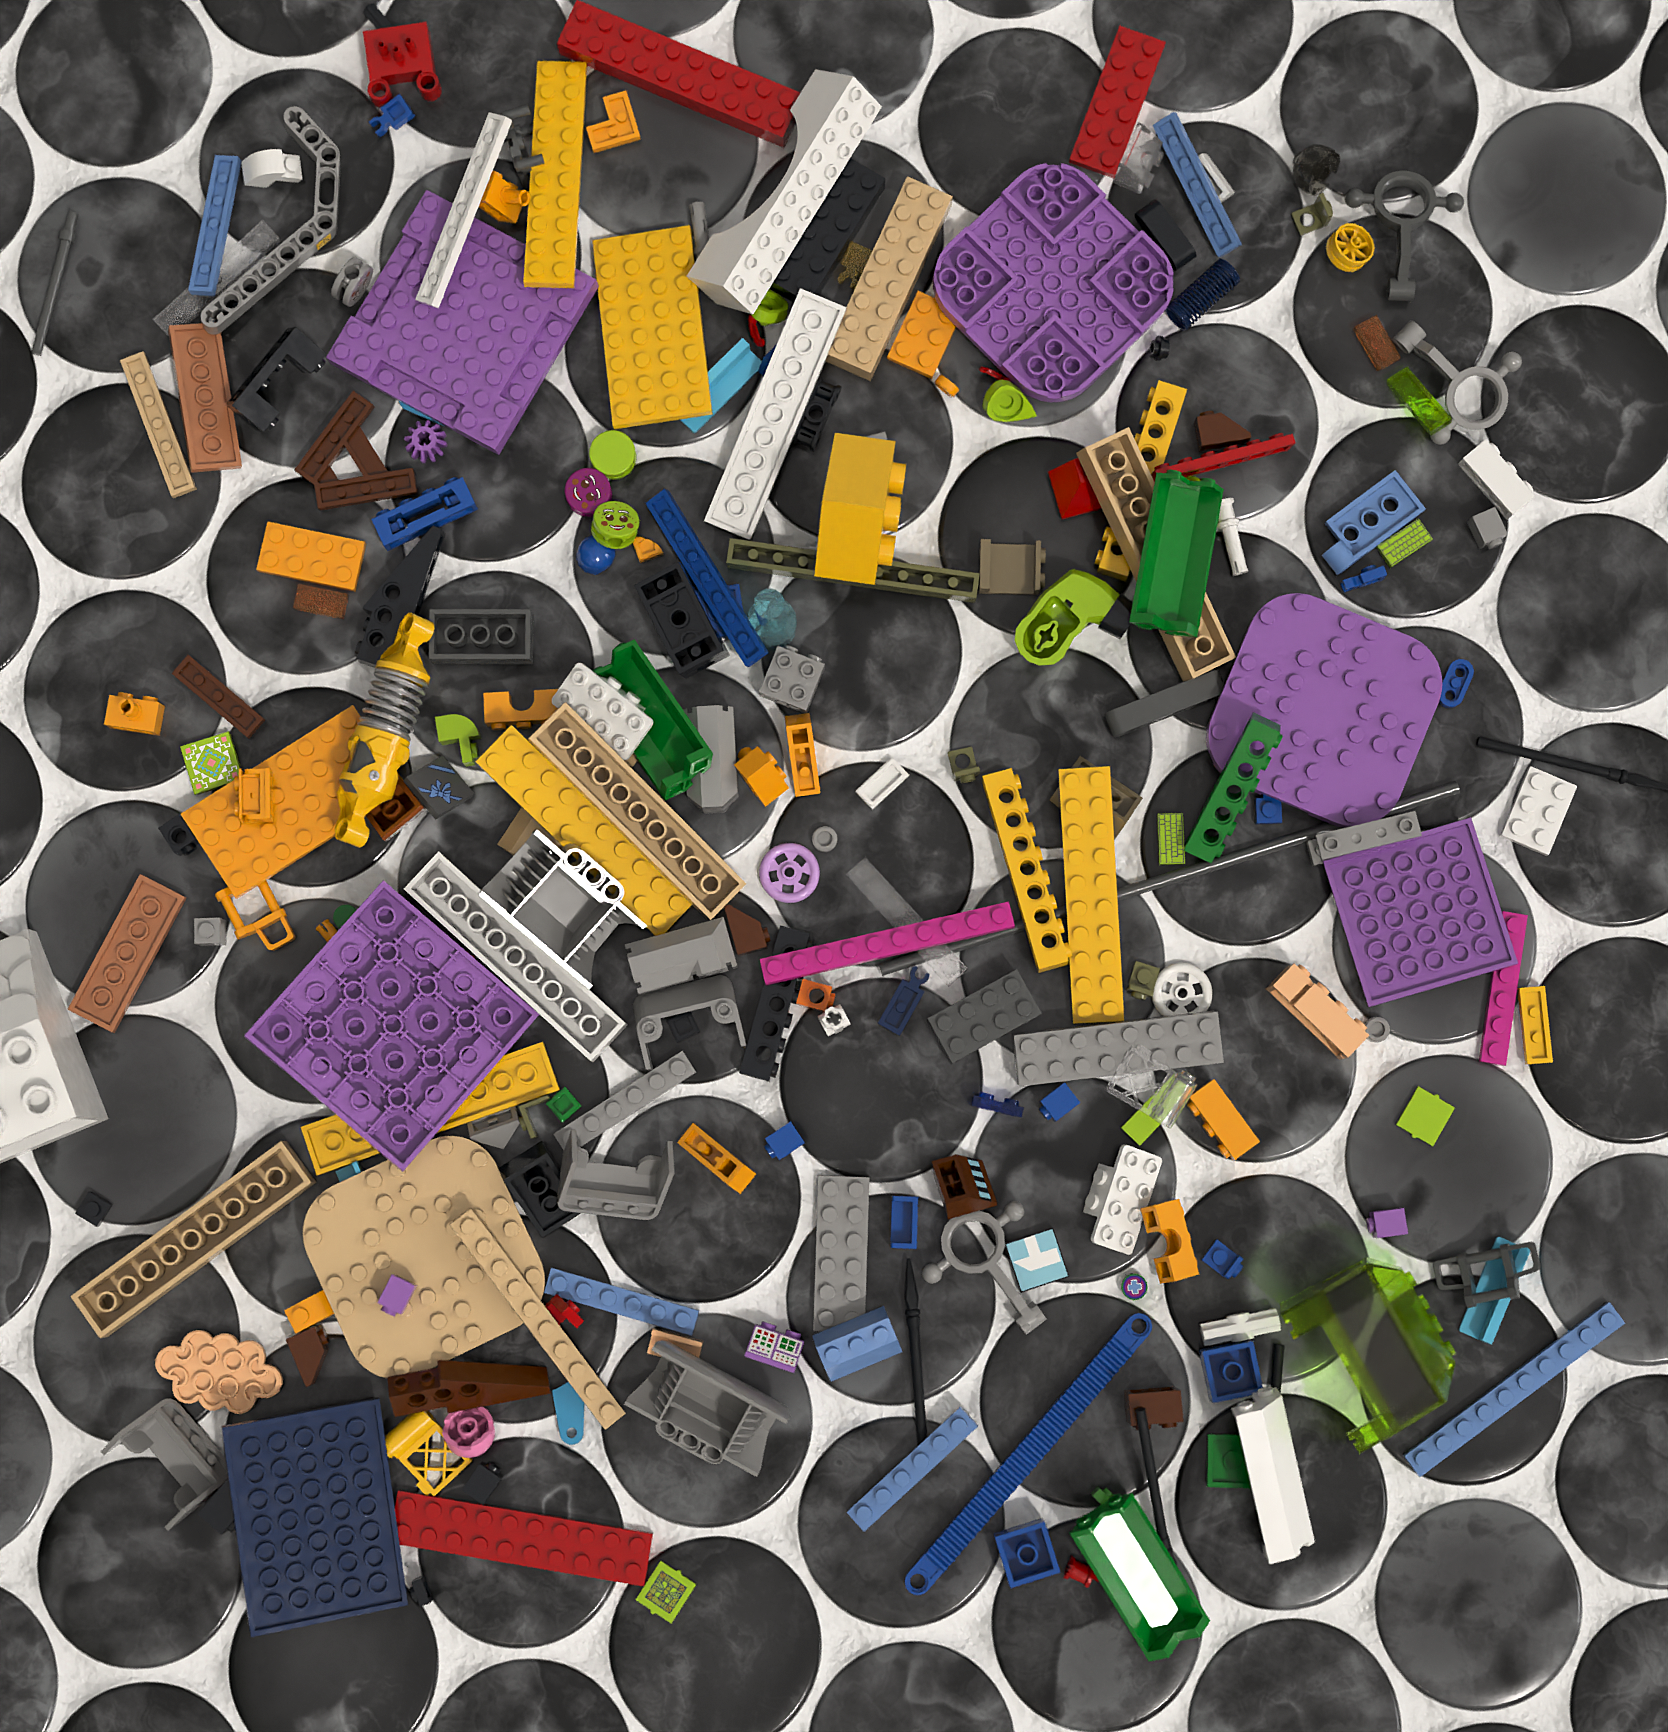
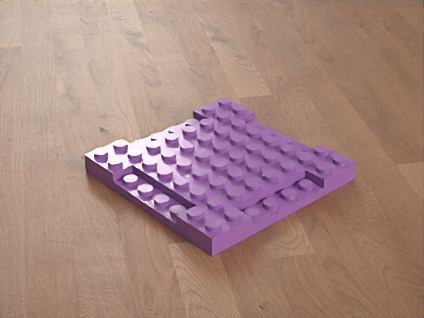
M426 190L402 230V239L355 317L350 316L326 359L333 366L499 455L599 285L595 278L576 269L575 288L524 287L526 245L474 218L439 308L415 300L453 205V203Z
M383 880L244 1037L403 1172L539 1014Z

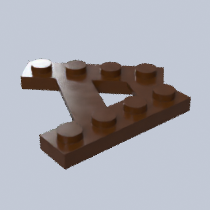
M352 391L294 469L297 474L314 485L319 511L418 494L414 469L408 468L388 472L360 428L374 409V405L355 391ZM345 447L363 476L339 480L332 470V464Z

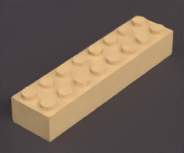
M907 176L846 307L847 310L825 362L871 381L949 213L953 196Z

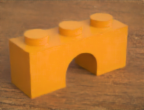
M558 689L534 690V702L529 709L519 711L512 707V696L509 692L483 693L485 724L487 727H491V730L507 729L506 726L516 725L517 729L532 728V724H543L558 709L552 704V698Z
M1175 1199L1140 1208L1146 1232H1160L1166 1239L1167 1248L1165 1253L1160 1257L1154 1258L1160 1284L1175 1282L1198 1275L1197 1260L1193 1253L1191 1237L1187 1230L1184 1210L1180 1200Z

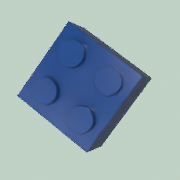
M1252 1340L1199 1349L1210 1402L1216 1403L1251 1396L1252 1393L1258 1392V1389L1263 1387Z
M1043 1518L993 1533L1010 1588L1060 1573Z

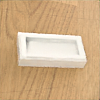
M891 757L855 792L873 810L906 780L909 774Z

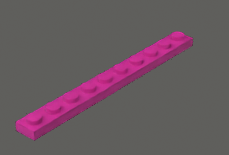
M1005 902L760 959L765 985H770L1015 928L1010 904Z

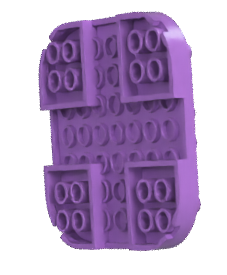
M1062 163L1061 165L1039 164L1018 176L990 207L947 244L937 260L933 275L934 296L944 315L1023 393L1045 402L1067 401L1087 390L1159 320L1173 294L1174 274L1171 264L1162 249L1143 230L1139 232L1105 198L1106 194L1086 174L1075 167Z
M1293 593L1282 595L1269 601L1251 620L1221 695L1209 719L1206 730V746L1214 763L1213 765L1221 774L1249 718L1254 712L1280 724V734L1283 735L1277 749L1272 747L1268 755L1271 757V760L1266 770H1260L1257 776L1260 780L1254 791L1255 793L1267 795L1338 827L1347 828L1381 819L1398 802L1439 703L1442 692V675L1436 658L1417 639L1315 596ZM1254 741L1250 744L1256 750L1264 747V744L1260 741ZM1248 763L1239 765V768L1244 772L1253 769Z

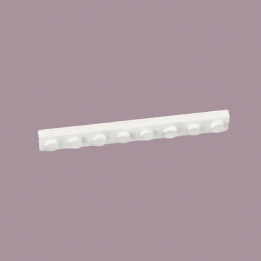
M488 113L415 300L435 308L440 306L512 123V120L506 116Z

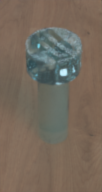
M764 589L759 592L748 612L747 618L767 650H776L777 646L783 648L784 645L790 644L796 634L797 620L795 611L777 590Z

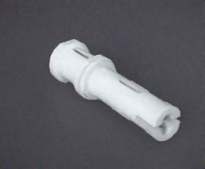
M1226 498L1222 499L1217 528L1223 533L1233 572L1232 575L1236 576L1242 574V572L1247 573L1248 569L1237 530L1239 519L1235 517L1232 506L1234 499Z

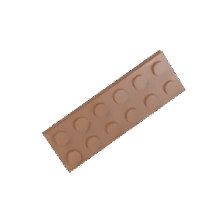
M202 323L169 325V339L190 471L193 473L241 469L242 462L234 412L225 405L231 398L221 333L209 334L203 328Z
M140 874L68 1010L115 1033L187 897Z

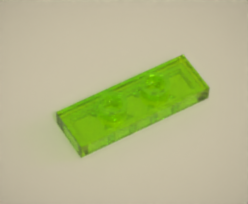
M1408 367L1387 379V385L1430 436L1452 423V418Z

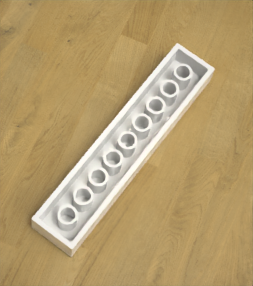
M439 851L404 888L407 893L591 1062H594L628 1025L591 990L479 896L478 893L481 889Z

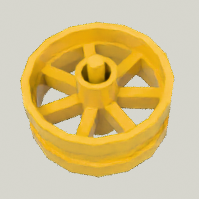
M1354 223L1341 225L1329 237L1326 244V251L1330 261L1338 269L1345 272H1354L1362 268L1371 259L1375 249L1370 234L1363 227Z

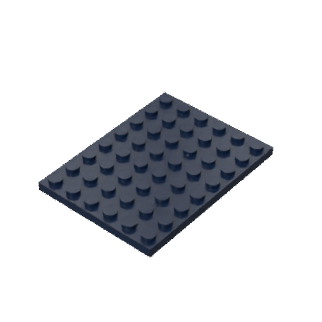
M378 1397L221 1426L251 1637L408 1605L380 1399Z

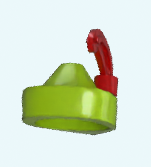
M770 289L765 294L754 314H749L748 317L751 337L759 347L765 345V340L760 338L756 326L757 321H759L760 325L767 326L769 324L781 323L787 317L789 306L787 301Z
M979 368L981 372L998 379L989 387L983 399V409L991 419L1010 422L1037 416L1026 396L1009 378H1005L990 368Z

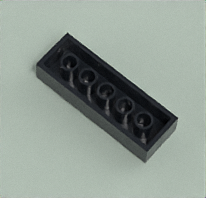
M850 158L769 289L793 303L800 288L819 296L883 193L886 178Z

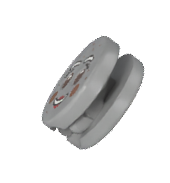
M357 257L351 258L343 266L334 281L331 290L332 297L337 300L343 298V304L348 307L356 304L372 279L373 268L368 264L362 266V261Z

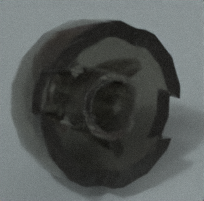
M1313 144L1303 151H1299L1293 159V179L1297 186L1307 194L1313 196L1321 194L1329 186L1326 180L1330 177L1331 173L1334 172L1336 174L1338 171L1340 154L1336 153L1334 149L1320 144Z

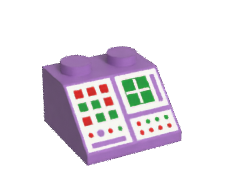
M762 1321L761 1325L756 1324L745 1357L794 1373L805 1341L800 1339L801 1334L786 1329V1333L776 1331V1325Z

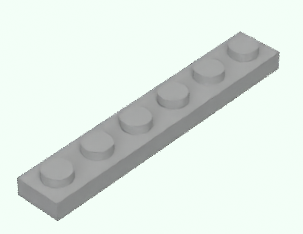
M681 1051L554 1133V1136L564 1150L571 1129L577 1130V1147H582L697 1072L685 1053Z

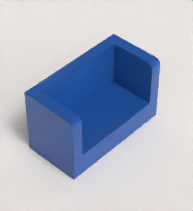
M892 1196L890 1248L917 1249L918 1197Z

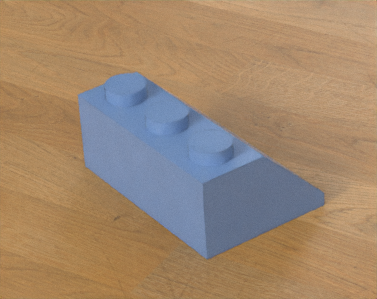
M884 1306L812 1335L818 1354L831 1381L902 1352Z

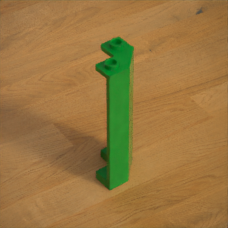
M1177 470L1156 473L1129 621L1137 627L1146 630L1159 629L1165 631V634L1172 636L1197 638L1224 491L1222 487L1215 483V480L1200 478V481H1190L1182 476V472Z
M635 639L627 643H620L612 650L611 663L604 667L599 666L592 671L600 677L609 678L611 676L622 684V690L626 693L630 691L641 699L639 703L646 708L643 712L653 719V726L635 749L633 755L662 798L668 800L687 791L693 785L691 779L699 772L704 774L711 767L713 752Z
M1133 1493L1113 1495L1108 1501L1077 1519L1076 1526L1070 1532V1535L1148 1661L1169 1658L1179 1641L1198 1638L1202 1635L1210 1619Z

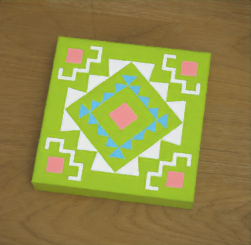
M229 731L180 746L195 795L224 787L232 782L235 776H239V769L241 767Z

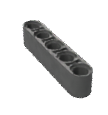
M1214 670L1113 709L1104 715L1113 737H1120L1219 698L1225 684L1219 670Z

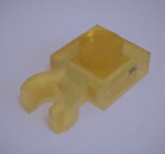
M851 241L841 262V265L847 267V269L839 275L838 283L843 284L846 277H851L850 288L854 290L858 283L856 276L858 273H863L873 250Z

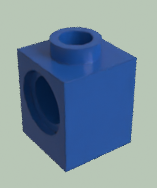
M1064 1082L1039 1101L1042 1105L1039 1110L1047 1120L1052 1118L1056 1122L1077 1106L1080 1101Z
M789 1122L765 1138L767 1144L764 1147L772 1159L777 1156L781 1160L805 1144L793 1124Z

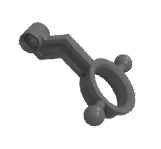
M1395 171L1387 174L1378 182L1374 194L1363 193L1359 188L1349 189L1345 194V203L1351 208H1358L1362 204H1371L1374 207L1378 220L1385 227L1397 231V260L1394 277L1388 278L1386 298L1392 301H1413L1415 279L1408 278L1411 261V231L1419 228L1427 221L1435 207H1445L1451 213L1460 211L1464 205V199L1462 195L1456 192L1450 193L1446 197H1436L1433 186L1423 176L1411 171ZM1393 187H1406L1414 190L1422 197L1425 208L1416 217L1399 218L1392 215L1385 208L1382 196Z

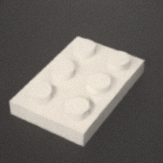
M1532 766L1528 767L1500 837L1548 856L1577 786Z

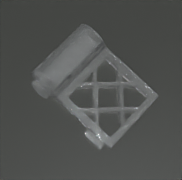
M1140 1044L1136 1048L1131 1045L1105 1090L1171 1129L1198 1085L1194 1082L1196 1077L1185 1070L1179 1073L1151 1057L1152 1051ZM1136 1054L1143 1059L1145 1068L1131 1072L1129 1061ZM1147 1061L1155 1066L1148 1067ZM1126 1068L1127 1073L1122 1074L1124 1069ZM1161 1069L1168 1073L1163 1082L1152 1084L1149 1071ZM1146 1072L1149 1086L1135 1089L1132 1076ZM1129 1077L1132 1090L1121 1093L1114 1089L1118 1079ZM1159 1088L1155 1094L1154 1089ZM1151 1090L1153 1099L1148 1107L1138 1103L1136 1093ZM1133 1094L1134 1100L1129 1098L1128 1095Z

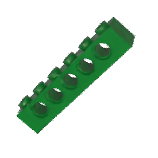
M1254 712L1252 713L1185 842L1184 851L1209 863H1212L1215 856L1218 858L1221 856L1226 845L1222 843L1226 835H1232L1237 824L1234 819L1238 813L1243 814L1248 804L1245 798L1249 791L1252 793L1255 791L1260 780L1257 778L1260 770L1265 771L1271 760V757L1268 755L1272 747L1277 749L1283 735L1280 734V724ZM1254 741H1260L1264 744V747L1256 750L1250 744ZM1248 763L1253 769L1244 772L1239 768V765ZM1231 785H1237L1241 788V791L1239 793H1231L1227 788ZM1219 807H1226L1230 812L1227 815H1220L1216 810ZM1207 829H1215L1219 834L1211 837L1205 831Z

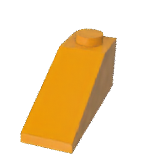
M810 713L784 716L795 796L820 794Z
M694 1123L691 1124L677 1142L740 1194L756 1175L755 1172Z
M324 1290L284 1310L295 1333H300L334 1315Z

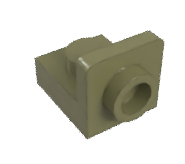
M1135 961L1126 991L1132 992L1131 997L1144 1001L1146 997H1153V990L1160 968Z

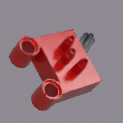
M375 4L367 5L363 12L376 28L363 31L370 79L367 91L372 103L376 107L381 108L393 99L389 85L416 81L423 99L427 101L437 100L442 93V88L435 72L431 37L427 23L421 22L393 27ZM427 83L435 84L431 89H424ZM380 90L386 91L381 97L375 96Z

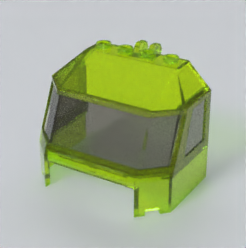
M1368 1257L1357 1261L1280 1303V1314L1285 1324L1291 1322L1294 1329L1290 1331L1293 1340L1322 1325L1372 1413L1373 1420L1347 1433L1350 1440L1355 1438L1356 1443H1354V1446L1359 1454L1392 1437L1447 1402L1455 1367L1453 1355L1457 1354L1449 1340L1444 1342L1440 1332L1444 1330L1435 1314H1428L1426 1311L1430 1306L1424 1295L1418 1296L1413 1287L1417 1283L1411 1272L1405 1273L1402 1267Z

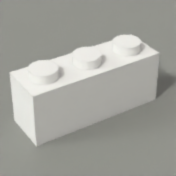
M1485 439L1467 454L1458 465L1508 520L1535 497V494L1533 493L1532 486L1527 481H1522L1516 474L1515 467L1510 462H1505L1499 455L1500 451L1497 446Z

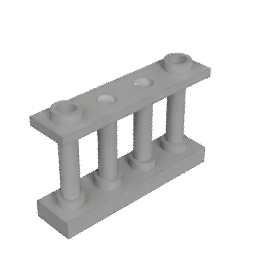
M1416 811L1318 834L1315 835L1316 839L1309 840L1306 844L1312 866H1316L1332 858L1420 837L1422 834Z

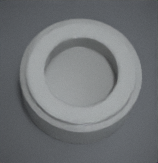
M827 826L816 829L812 836L814 847L820 852L833 850L837 845L836 832Z
M1373 1017L1365 1022L1364 1025L1367 1027L1365 1031L1369 1034L1367 1038L1369 1041L1374 1043L1382 1042L1389 1036L1390 1026L1384 1018Z

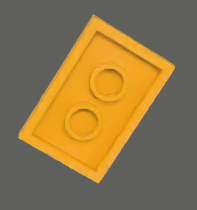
M920 291L917 292L887 356L888 360L930 379L933 378L956 329V326L941 311L934 297Z

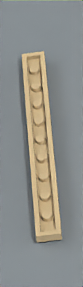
M469 1208L452 1221L449 1225L603 1429L606 1430L626 1414L472 1209Z

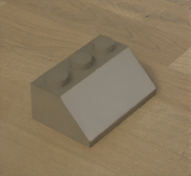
M1082 756L1072 766V768L1096 767ZM1111 777L1115 840L1143 798ZM1059 786L1050 801L1061 809Z

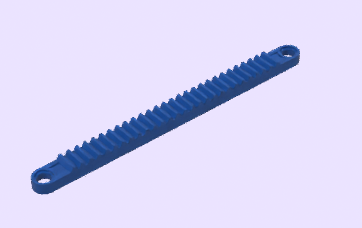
M1134 1313L1124 1321L905 1575V1586L910 1593L921 1595L930 1589L1037 1466L1039 1461L1050 1451L1052 1446L1064 1435L1065 1431L1084 1412L1085 1408L1097 1397L1099 1392L1152 1331V1323L1148 1316L1143 1313ZM1140 1318L1145 1321L1146 1328L1142 1333H1135L1132 1330V1322L1135 1319ZM914 1574H921L925 1578V1584L921 1588H914L910 1584V1579Z

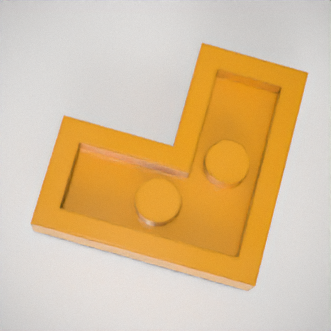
M627 91L603 97L609 120L586 127L593 153L641 140Z

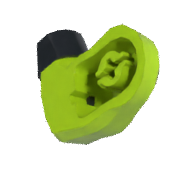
M1076 569L1069 570L1039 596L1029 613L1017 626L1015 643L1019 653L1027 661L1039 666L1054 665L1064 657L1073 639L1083 631L1088 623L1098 624V629L1121 639L1131 624L1129 621L1133 602L1122 592L1121 594L1117 593L1105 581L1087 572Z

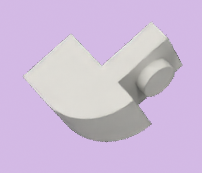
M281 149L259 151L249 155L241 162L245 186L267 188L275 181L298 183L303 179L299 156L282 154Z

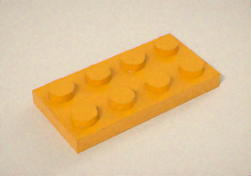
M267 522L256 570L262 573L355 592L366 542Z

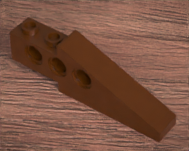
M438 1360L437 1368L387 1377L389 1399L395 1417L447 1407L448 1413L551 1394L547 1367Z

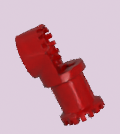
M1073 1556L1070 1557L1067 1563L1069 1568H1065L1063 1575L1064 1579L1071 1578L1079 1581L1086 1588L1089 1587L1092 1579L1099 1582L1090 1566L1076 1561V1558Z

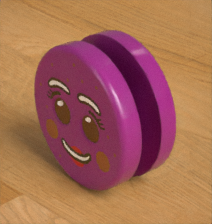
M582 468L575 471L568 478L565 485V497L570 508L576 514L583 517H593L596 508L600 504L612 500V489L609 480L602 472L593 468Z

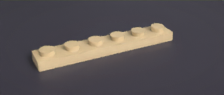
M142 351L121 359V365L171 496L176 498L197 490L146 354Z

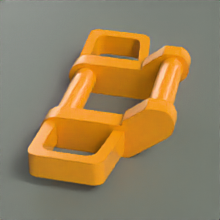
M264 881L258 887L271 914L246 926L231 900V897H234L229 887L215 893L217 901H221L236 930L234 934L238 940L257 933L267 949L275 951L295 940L296 936L286 918L287 914L284 908H280L267 881ZM281 920L287 932V937L275 944H271L263 929Z

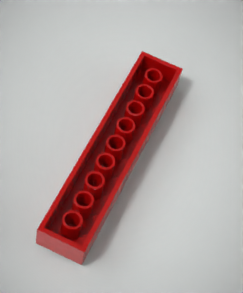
M576 0L557 41L559 54L576 62H586L590 68L780 147H785L796 120L790 109L800 95V92L579 0Z

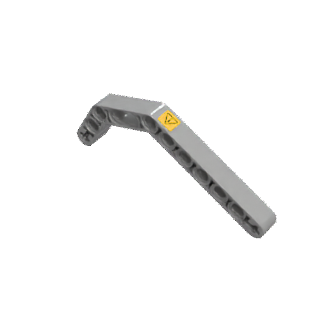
M289 107L284 112V123L288 134L317 164L314 216L202 310L200 315L203 328L209 334L221 333L334 238L337 233L341 167L340 152L338 147L300 107ZM310 136H315L318 138V141L309 143L306 139ZM327 154H332L335 156V159L325 161L323 157ZM325 178H331L335 182L334 200L330 205H323L320 202L321 182ZM325 221L332 224L329 229H322L319 225ZM305 237L313 239V242L309 245H304L300 241ZM285 253H292L295 256L290 261L282 259ZM269 268L276 271L271 277L263 275V272ZM249 284L257 286V289L251 293L244 290ZM230 300L238 302L235 308L230 309L225 306ZM210 317H211L212 319H216V318H217V322H216V323H214L213 321H210V322H209L208 319H209Z

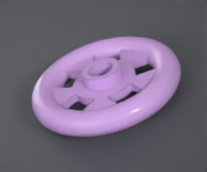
M783 843L770 849L763 857L759 868V878L763 889L773 899L784 903H795L807 898L815 890L820 876L819 864L813 853L806 847L796 843ZM785 854L788 860L778 865L775 858ZM797 855H800L806 861L802 867L793 861ZM787 868L794 870L792 877L785 875L784 872ZM776 870L779 881L771 882L769 872ZM802 873L809 875L806 885L799 883ZM783 884L788 886L794 885L793 893L782 892Z

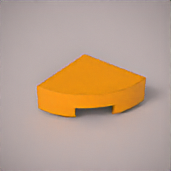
M636 537L633 542L640 563L664 555L660 546L652 540Z

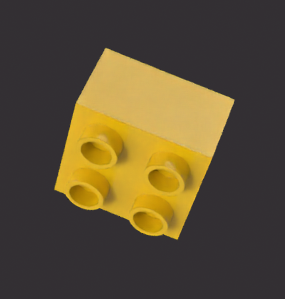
M835 433L822 498L814 576L875 585L878 564L892 566L896 536L886 535L883 532H897L901 498L889 496V493L902 494L906 464L893 462L896 441Z

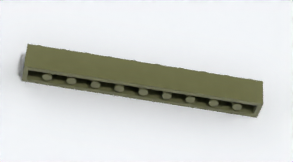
M730 538L726 564L727 568L971 603L976 602L980 573L893 561L892 566L878 564L875 585L814 576L817 550Z

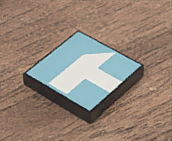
M1053 1227L1005 1243L1020 1293L1069 1277Z

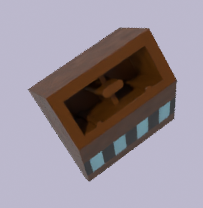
M955 1154L931 1161L934 1179L948 1219L997 1206V1201L982 1160Z

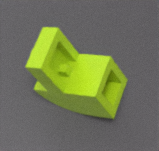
M458 714L435 717L440 744L460 743L462 763L466 767L476 765L475 758H479L477 743H472V740L482 739L475 724L467 717Z

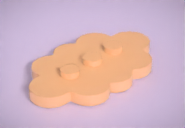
M204 1330L192 1331L183 1338L181 1346L171 1345L165 1347L157 1354L155 1359L157 1372L162 1377L173 1380L172 1391L180 1402L192 1404L199 1401L205 1409L210 1411H216L225 1406L232 1413L243 1414L255 1406L258 1398L275 1396L283 1385L281 1371L277 1367L265 1363L266 1352L259 1342L246 1340L239 1343L238 1339L229 1333H222L213 1337Z

